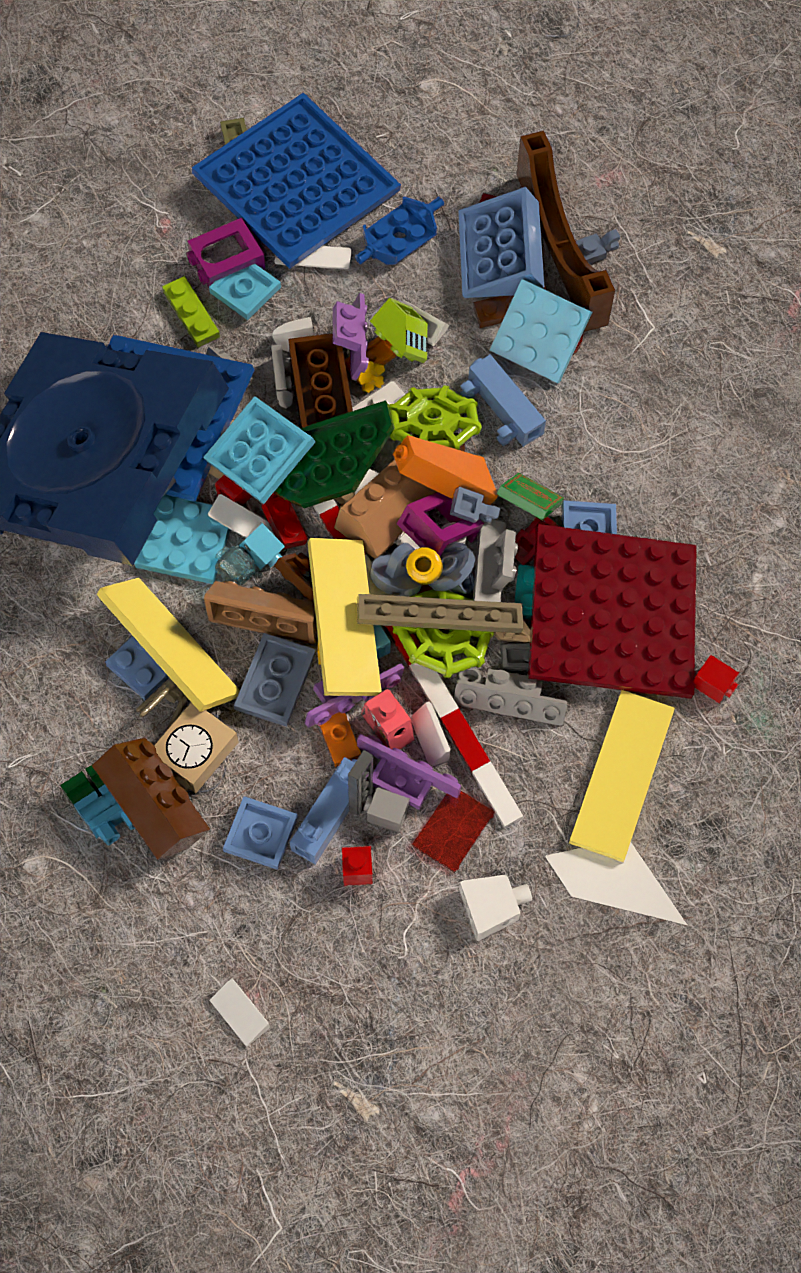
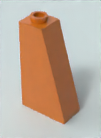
M409 435L393 452L399 473L453 499L455 489L458 487L484 495L482 503L491 505L498 497L484 457Z

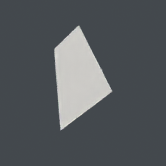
M631 842L624 863L584 848L545 856L571 897L687 925Z

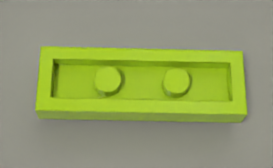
M185 276L162 286L163 293L197 348L220 338L219 330Z

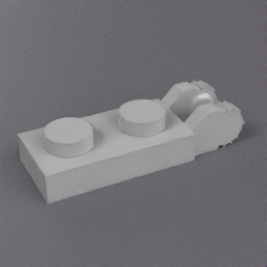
M281 344L271 345L278 411L280 415L288 419L294 415L293 394L290 393L292 392L290 376H285L284 371L289 369L288 354H282Z

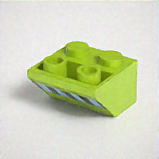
M389 298L370 320L376 328L374 332L382 340H388L392 344L390 349L398 357L402 358L405 356L411 362L416 360L425 363L427 360L428 323L411 306Z

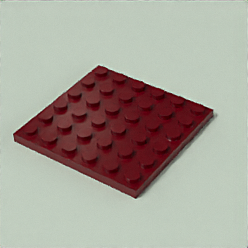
M538 524L535 542L528 679L692 699L695 685L693 681L695 679L697 545Z

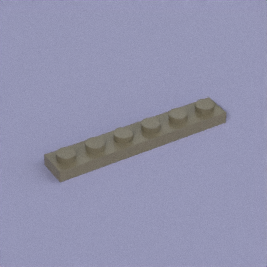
M358 594L357 624L521 633L523 630L521 603Z

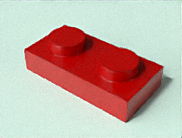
M278 497L268 499L264 504L262 503L261 507L275 537L285 546L282 550L306 544L308 538L290 501Z

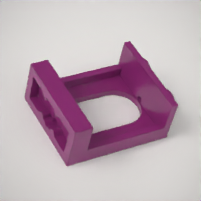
M242 218L187 241L189 249L186 252L187 259L192 267H197V275L202 285L207 284L208 288L214 281L253 264L265 270L264 254ZM234 235L243 252L218 263H208L201 258V252L204 248Z
M437 492L408 504L397 525L420 548H430L441 556L447 545L466 536V539L472 543L484 523L480 519L473 523L450 515L453 499ZM436 508L450 523L455 522V524L441 529L425 512Z

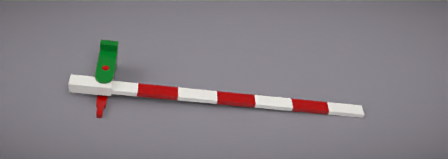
M273 493L268 499L278 498L280 496ZM334 499L313 506L332 539L349 540L334 528L340 510ZM364 551L366 571L371 573L372 563ZM384 625L428 701L432 703L434 711L503 827L506 828L522 819L523 815L439 674L419 664H411L409 662L410 658L398 635L393 633V626ZM414 633L410 634L418 649L421 644Z

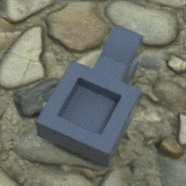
M617 229L606 233L601 239L596 233L577 240L576 243L587 262L592 264L606 259V251L619 248L617 241L620 240V235Z
M458 487L455 489L450 515L473 523L478 521V519L490 523L492 518H498L500 508L482 503L484 495Z

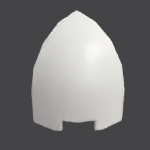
M311 317L287 322L277 327L272 334L277 345L281 344L282 350L289 352L288 339L313 336Z

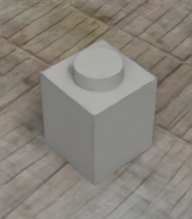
M377 787L374 796L369 795L365 803L364 811L367 812V822L400 833L409 809L410 798Z

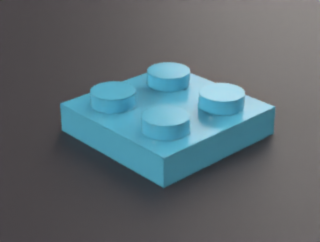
M253 264L216 280L209 287L210 294L246 320H249L281 288V282L256 264Z

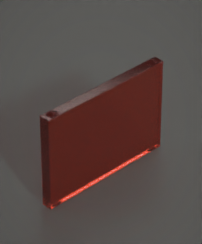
M463 791L460 792L458 798L446 794L417 838L413 840L412 847L455 873L459 870V866L489 821L494 817L495 811Z

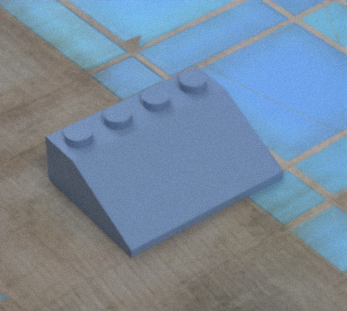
M526 187L458 210L462 296L464 298L514 296L521 279L544 288L539 202Z

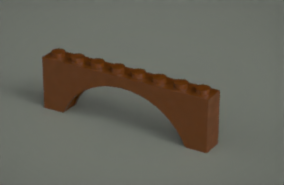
M544 130L520 136L516 175L521 187H526L539 202L540 230L571 302L592 311L584 332L608 326L615 288L606 270L597 271L587 262L574 239L560 198L554 168L553 150Z

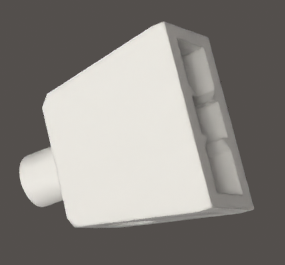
M507 875L464 880L459 885V892L477 941L518 921L520 917L518 905L532 901L529 886L524 884L512 888Z

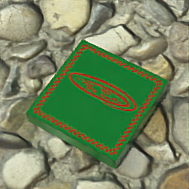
M517 473L503 483L497 492L498 496L541 520L561 506L564 497L521 473Z

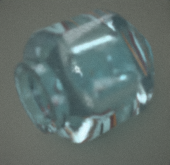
M235 545L231 548L225 546L215 556L218 560L215 564V571L225 581H232L241 586L255 573L253 569L255 565L254 559L240 546Z

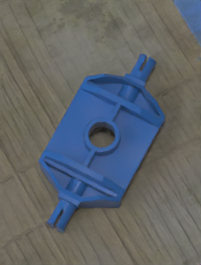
M404 196L400 206L366 229L364 224L363 236L366 247L355 255L356 261L361 265L372 257L386 265H395L437 235L434 212L444 206L443 199H440L438 196L429 204H425L424 202ZM401 232L406 236L404 238H395L393 235Z

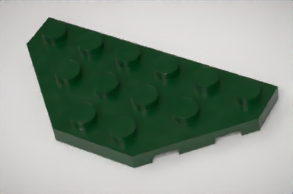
M384 400L300 428L315 440V443L273 493L302 508H308L354 493L395 428L387 401Z

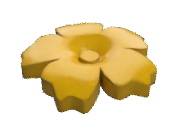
M372 361L368 362L366 371L364 373L361 372L357 378L359 384L362 385L363 391L369 393L374 390V386L381 388L384 384V377L381 375L385 371L384 365L374 364Z

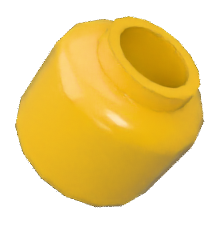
M421 547L409 554L406 560V569L413 581L428 585L434 583L440 577L443 564L436 551Z

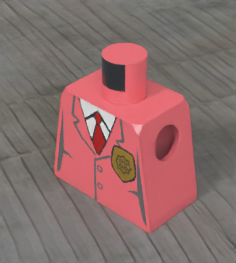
M386 689L364 704L361 715L384 746L390 749H402L414 741L411 719L389 689ZM398 730L401 731L399 735L394 736Z

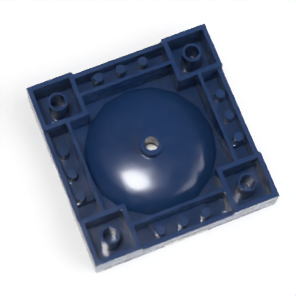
M40 332L4 392L8 402L0 414V535L4 531L83 549L89 556L133 566L157 522V518L153 514L198 430H207L229 389L213 361L146 350L143 355L107 349L103 342Z

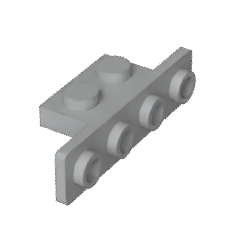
M492 519L488 523L481 520L484 525L478 534L473 601L500 602L501 590L508 582L513 581L516 574V567L513 566L514 557L518 549V544L515 543L516 532L506 529L505 522Z
M488 669L485 685L464 680H458L456 683L454 701L458 706L559 726L563 725L567 708V701L540 696L543 680L528 679V675Z

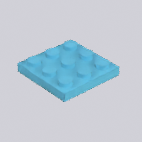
M521 279L489 351L556 383H560L592 311Z
M254 396L203 458L264 504L313 446L315 440Z
M163 495L153 513L157 518V522L134 563L135 567L213 584L230 529L208 516L213 505Z

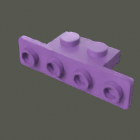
M361 293L358 294L352 305L336 301L333 307V344L350 349V374L353 380H357L360 373L366 371L369 359L366 357L368 340H366L365 335L368 323L365 322L367 305H365L364 294Z
M402 663L379 674L381 689L385 687L390 689L400 683L405 669ZM322 680L314 685L313 690L323 704L307 713L305 724L308 728L315 724L317 726L323 725L332 715L338 712L345 713L352 709L355 703L360 700L368 701L374 696L324 695Z
M360 734L357 738L359 749L365 750L380 759L373 772V787L410 798L409 805L418 810L432 786L455 798H458L460 795L461 785L455 777L446 773L441 775L433 771V768L426 762L413 761L402 750L397 748L390 749L382 745L383 743L374 736L368 735L366 737Z

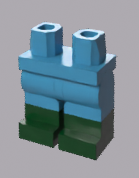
M90 765L85 770L101 796H98L82 771L62 783L60 787L96 839L100 837L107 845H111L121 837L115 826L124 821L130 830L135 829V827L92 765Z

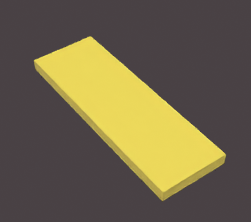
M310 538L308 541L324 695L377 696L382 691L373 625L357 624L358 594H369L363 540Z
M140 578L99 589L97 596L200 712L237 699L240 692L237 686Z
M621 690L569 844L624 863L675 709L674 707Z

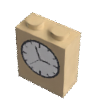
M191 702L154 746L156 753L163 763L172 770L173 777L180 787L186 791L189 788L194 793H197L239 741L234 730L206 710L200 712Z

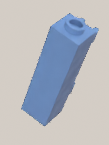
M491 354L483 359L475 360L469 367L468 381L460 385L463 390L460 392V395L469 399L479 393L500 418L504 426L497 430L499 436L496 439L504 446L515 437L524 447L542 436L545 431L546 420Z
M345 757L343 758L290 841L291 851L315 865L349 813L348 773L357 761L356 759L351 761Z

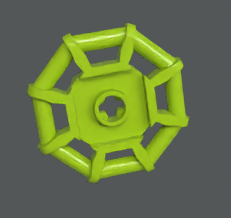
M443 385L442 388H409L408 393L394 404H389L395 427L390 438L394 441L402 442L407 435L411 436L408 433L412 432L420 436L419 439L429 440L433 443L460 450L462 444L473 435H478L482 429L477 414L478 404L473 398L468 399L451 390L447 385ZM466 413L467 417H460V414ZM399 417L407 418V421L400 423ZM457 429H463L457 436L454 435Z
M431 589L414 596H409L473 601V598L469 599L450 590L435 591ZM393 626V633L398 635L410 658L409 662L413 665L416 663L441 673L444 678H451L453 674L473 667L480 668L485 663L484 656L490 639L494 636V632L450 629L448 634H444L437 628ZM416 633L422 644L418 649L410 634ZM471 636L479 638L476 648L469 644ZM428 651L429 654L433 657H443V662L433 659L424 654ZM464 653L467 657L453 662L452 656Z

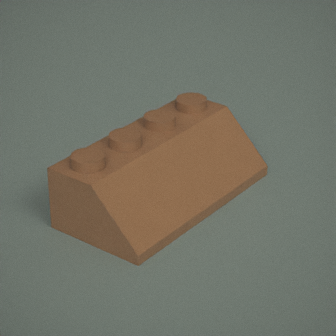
M394 460L340 508L334 528L349 540H363L364 551L376 559L405 533L397 525V522L406 506L437 493V491L399 473L396 461Z
M215 581L205 593L204 601L210 622L315 645L318 634L314 601L308 598L301 600L292 598L290 595L282 592L273 594L265 592L259 587L246 588L232 581Z

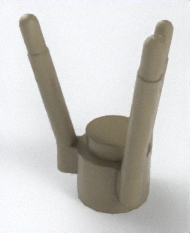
M170 678L136 709V712L140 713V717L143 718L163 698L172 703L178 700L179 703L167 730L180 716L185 703L189 700Z

